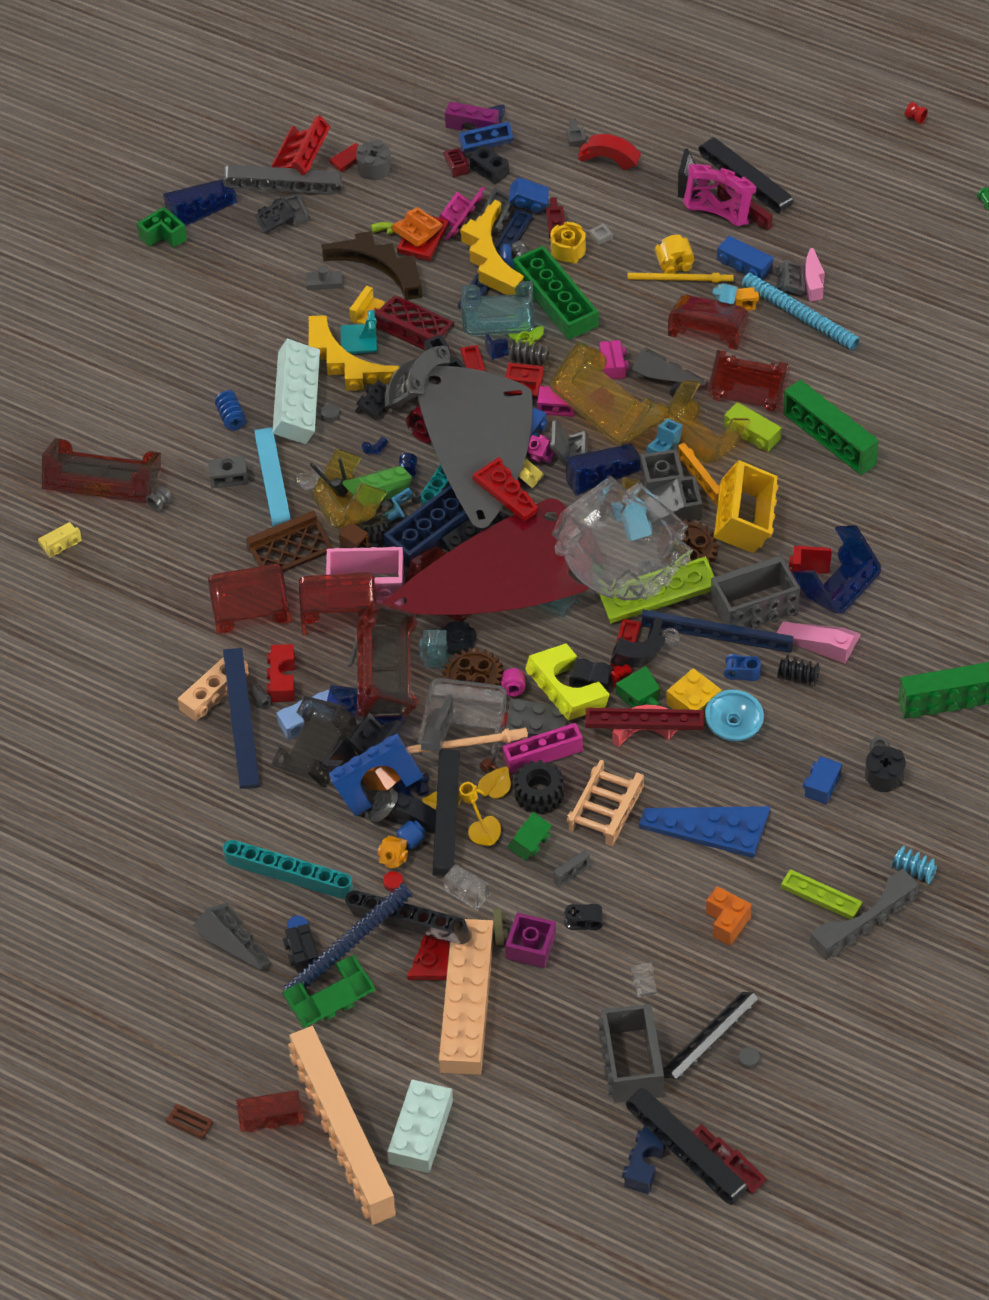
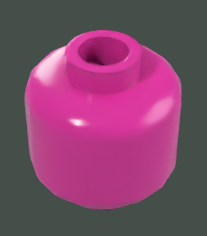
M516 668L504 671L501 679V689L504 694L511 697L523 694L526 689V676L524 672Z

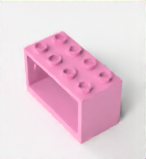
M403 547L327 549L326 590L328 608L384 607V601L404 585ZM398 574V577L333 578V575ZM401 598L395 601L394 603L397 606H401L404 604V598Z

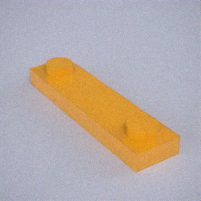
M685 443L679 444L678 456L680 461L691 475L696 477L698 484L717 506L720 485H717L695 457L693 450L688 448Z

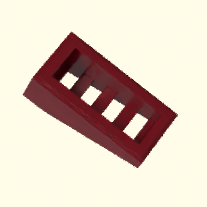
M460 148L443 152L453 177L469 174L468 162Z

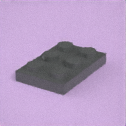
M510 699L506 729L514 730L526 727L529 738L566 726L565 716L560 713L554 704Z

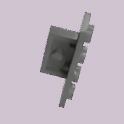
M497 188L492 190L480 215H483L486 207L491 205L494 200L501 202V215L494 224L491 237L495 232H500L504 225L502 221H505L510 213L508 209H511L514 205L509 203V196Z

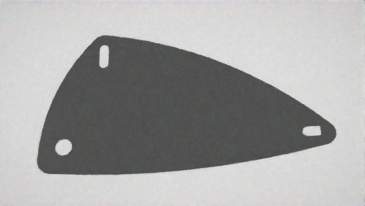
M435 366L426 377L424 394L418 395L422 415L437 457L459 502L472 524L478 528H485L490 525L503 507V504L473 481L472 476L487 464L500 457L503 460V465L511 471L515 480L518 479L526 457L531 434L532 392L523 384L493 373L463 367ZM433 375L438 376L441 382L439 384H431L428 380L429 377ZM520 390L523 392L522 395L507 397L503 395L506 391ZM482 510L486 519L478 520L476 511Z

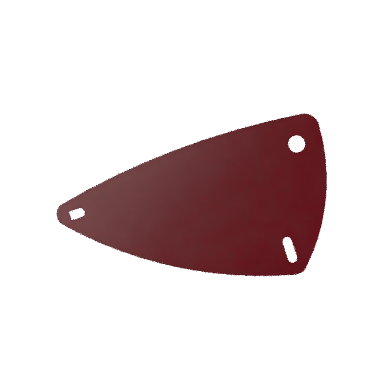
M549 498L537 503L538 513L525 522L514 514L443 555L384 601V607L390 612L461 615L519 609L569 597L589 590L592 587L593 564L589 545L581 527L571 512L560 500ZM547 512H554L558 517L555 521H548L544 516ZM568 571H575L584 582L578 584L568 574ZM401 598H406L407 602L399 607L394 603Z

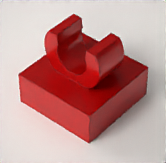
M628 664L622 667L617 665L612 668L611 676L615 689L617 682L632 674L631 667Z

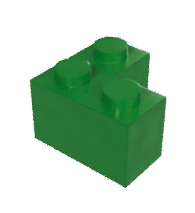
M165 207L160 208L136 223L138 238L148 247L161 239H164L173 248L187 240L185 225Z

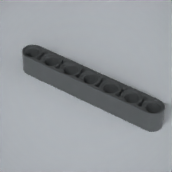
M227 165L223 169V183L228 188L338 194L342 191V176L337 171L309 169L307 174L301 175L293 168Z

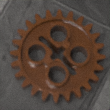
M687 519L684 520V524H681L678 520L677 526L671 523L670 529L664 528L665 534L660 533L657 547L658 558L662 559V565L667 564V569L693 561L688 559L691 557L696 560L706 556L710 567L711 562H715V556L718 555V550H716L718 549L717 539L713 536V530L708 531V525L702 528L701 521L696 525L694 519L691 521V524L688 523Z
M469 648L468 653L461 650L462 655L455 653V659L449 658L450 664L445 663V670H442V682L444 690H447V694L453 695V700L458 698L459 703H461L465 699L467 704L473 700L477 704L478 699L482 702H485L484 697L492 699L491 693L497 694V688H501L504 669L502 662H499V658H494L493 652L487 654V649H485L481 653L479 648L472 652V649Z

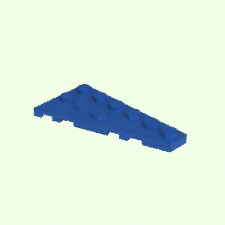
M770 806L645 808L639 822V828L754 858L770 813Z

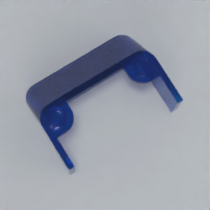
M857 525L836 526L835 530L844 543L838 550V558L842 565L824 584L815 570L794 571L792 573L809 599L833 613H844L881 572L880 562Z

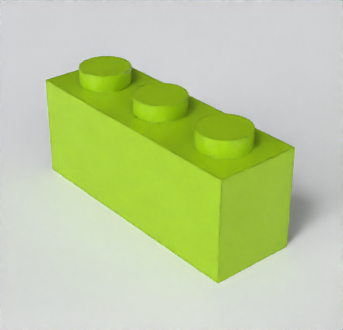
M738 402L724 415V427L728 431L751 442L759 449L769 452L781 440L782 427Z

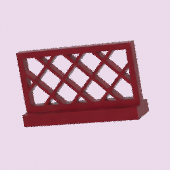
M394 295L380 309H374L375 318L377 319L376 328L425 350L424 341L439 334L443 337L454 327L453 321L397 295ZM397 302L402 306H393V304ZM408 310H414L417 313H408ZM404 311L405 314H396L395 312ZM422 317H429L432 319L423 320ZM410 318H419V321H410ZM437 324H445L446 326L438 327ZM425 325H434V327L425 328Z

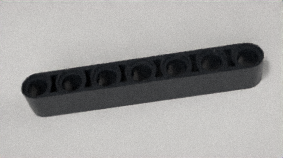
M715 137L710 138L698 147L701 156L720 171L721 168L735 172L736 177H745L756 186V192L752 195L774 212L779 214L793 205V198L787 191Z
M442 748L439 750L432 876L453 877L460 749Z
M357 890L350 891L345 896V903L351 913L360 918L366 917L367 912L370 913L372 908H376V904L379 905L381 900H385L384 897ZM403 903V906H398V910H394V914H389V918H385L383 924L458 944H465L472 938V932L463 918Z
M640 1088L626 1101L627 1109L724 1202L733 1205L747 1191L745 1182L649 1091Z

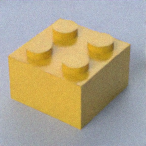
M693 668L667 690L666 704L672 709L704 710L705 718L708 702L718 693L722 692V689Z

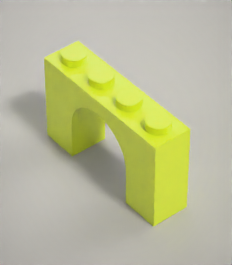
M566 643L530 655L525 670L545 692L549 700L555 704L560 713L569 721L586 715V708H606L610 694L600 682L581 688H572L560 683L556 679L555 675L572 670L574 660L577 658V655Z

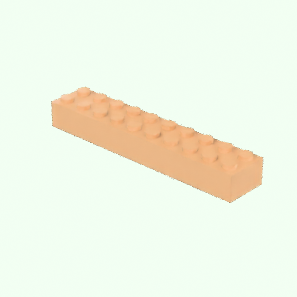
M310 1026L290 1034L291 1043L288 1044L291 1053L289 1055L293 1066L297 1065L298 1077L301 1083L305 1082L306 1094L309 1099H313L314 1111L317 1116H321L322 1128L325 1133H329L330 1145L333 1150H337L338 1162L341 1167H345L346 1179L349 1184H353V1193L357 1202L361 1201L363 1206L361 1210L364 1218H369L371 1224L374 1225L396 1216L394 1195L314 1027Z

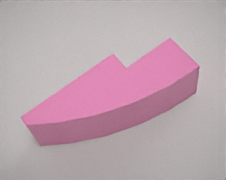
M813 248L809 250L805 267V288L809 302L823 299L825 272Z

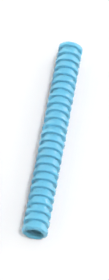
M748 273L743 278V287H754L755 292L758 291L761 298L795 316V318L813 327V329H817L818 332L826 334L827 337L835 340V342H839L840 345H844L845 348L852 351L859 344V336H855L849 330L837 325L832 320H828L827 317L819 315L818 312L810 309V307H806L805 304L793 299L788 294H784L783 291L771 286L766 281H762L761 278L753 276L752 273Z

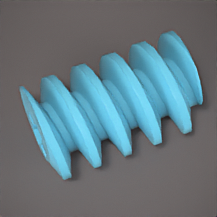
M903 845L893 860L892 868L896 866L897 871L904 869L908 874L911 872V877L913 878L918 875L920 881L925 879V882L929 884L937 870V866L934 865L935 859L933 858L928 863L927 855L920 859V852L912 856L913 849L906 853L905 846Z

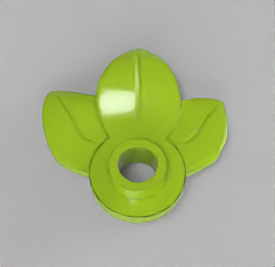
M525 321L518 329L509 328L508 335L516 343L522 339V345L529 341V346H532L534 341L543 336L544 327L533 328L528 321Z

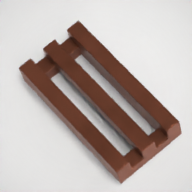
M176 1103L175 1109L171 1110L170 1116H167L165 1119L166 1123L203 1140L213 1121ZM176 1117V1118H178V1119H180V1120L186 1122L187 1124H189V1125H191V1126H195V1127L201 1129L202 1132H200V1131H198V1130H196V1129H194V1128H192V1127H190V1126H187V1125H185V1124H183V1123H181V1122L175 1120L174 1118Z

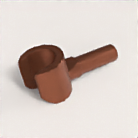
M485 758L479 767L485 773L490 769L493 771L499 769L490 758Z

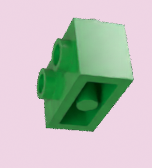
M532 812L507 848L527 861L530 855L534 857L541 847L538 844L540 842L544 844L551 834L548 831L552 825L535 812Z

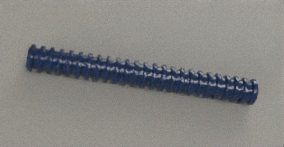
M400 883V887H396L394 892L391 891L390 896H385V900H381L379 905L376 904V908H372L370 913L367 912L366 917H361V921L356 922L357 925H352V929H348L346 934H342L341 939L337 938V942L332 943L333 946H328V950L323 951L322 955H318L317 960H312L313 963H309V967H304V971L302 973L299 972L297 977L294 976L293 981H288L289 984L283 986L284 990L301 982L306 991L307 986H312L311 983H315L316 978H321L322 973L325 974L327 969H331V965L334 966L336 961L341 960L340 957H345V953H349L351 948L354 949V945L356 943L359 944L361 939L364 940L365 935L369 936V932H373L375 927L378 928L380 922L383 923L385 918H389V914H394L393 911H397L398 906H403L404 901L407 902L409 897L412 898V892L405 884Z

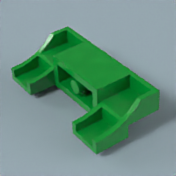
M354 954L335 964L342 979L309 996L300 982L282 992L290 1010H293L302 1028H306L322 1018L325 1021L336 1016L335 1012L342 1008L345 1011L353 1007L354 1001L376 990Z

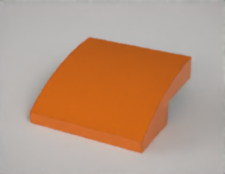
M417 207L406 212L404 219L394 223L392 230L415 246H419L435 235L443 224Z

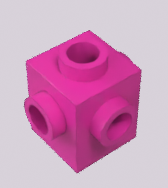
M532 435L527 449V454L530 456L529 459L537 463L542 461L550 464L555 455V452L550 447V439L543 435L539 437Z

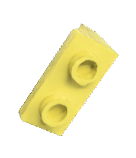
M525 458L519 477L533 488L544 476V473Z
M70 522L38 538L40 546L49 557L59 554L63 550L82 541L80 529L78 527L74 528Z

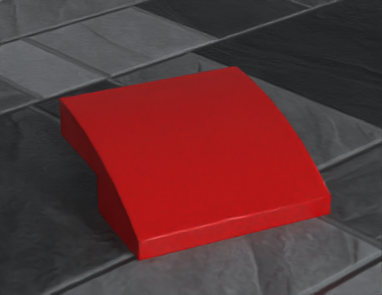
M508 363L505 377L527 386L532 392V397H538L544 366ZM515 390L506 391L504 394L522 395L523 392Z

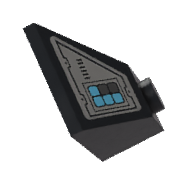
M686 148L684 149L678 172L679 198H685L689 164H696L689 149ZM697 179L694 180V186L698 185ZM693 190L691 198L699 199V196L695 195L701 190Z

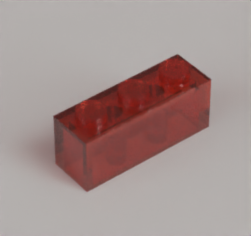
M299 1090L236 1100L241 1132H253L263 1128L273 1129L277 1126L296 1125L303 1122Z

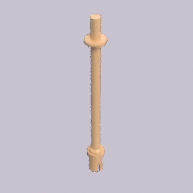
M526 727L514 730L507 728L499 734L444 741L442 748H456L499 741L511 744L513 741L528 738ZM421 744L406 746L411 754L434 751L421 750Z

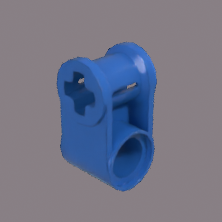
M730 654L726 657L725 662L727 666L723 675L727 679L756 681L761 677V661L758 657Z

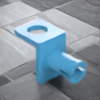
M407 488L391 498L394 508L382 514V516H388L389 523L399 517L406 518L399 506L414 497L411 489Z

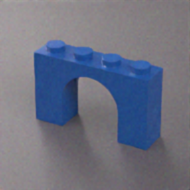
M398 734L387 737L380 744L370 747L363 754L353 757L349 762L336 767L329 773L333 785L355 817L372 807L369 796L360 785L363 775L371 768L376 766L393 768L406 787L423 778L419 765Z

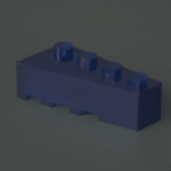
M223 179L163 194L165 208L176 216L185 227L237 203L235 189L226 187Z
M632 443L566 457V482L576 496L641 471L640 455Z

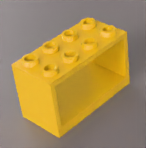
M738 460L721 479L714 538L753 554L758 548H761L765 540L770 538L774 531L772 524L775 519L774 507L777 503L775 497L779 487L777 484L778 476ZM741 491L756 497L754 523L738 518Z

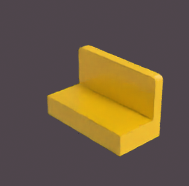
M366 286L349 309L351 322L365 324L368 318L367 312L375 308L380 309L385 304L384 301L373 297L372 287Z

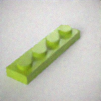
M791 869L781 883V889L847 919L856 918L863 904L862 901Z

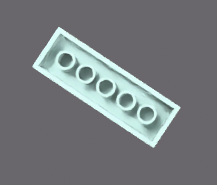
M286 339L278 351L272 434L303 444H307L314 434L320 349Z

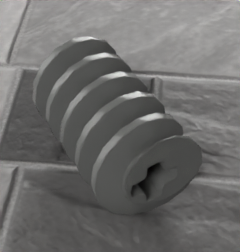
M522 339L518 343L513 340L510 359L515 361L517 358L518 362L524 360L525 364L531 362V365L538 364V366H543L548 361L550 347L547 345L545 350H543V344L536 348V342H533L530 347L529 341L522 345Z

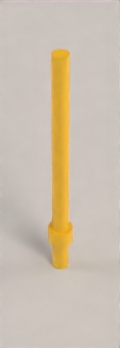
M628 273L627 280L712 281V283L733 282L734 275H722L720 273Z

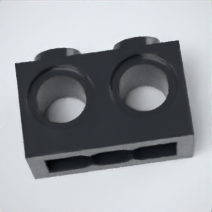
M484 145L469 156L470 169L495 185L509 174V161Z

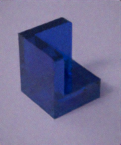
M489 333L485 334V348L492 360L509 355L508 340L506 338L492 341Z

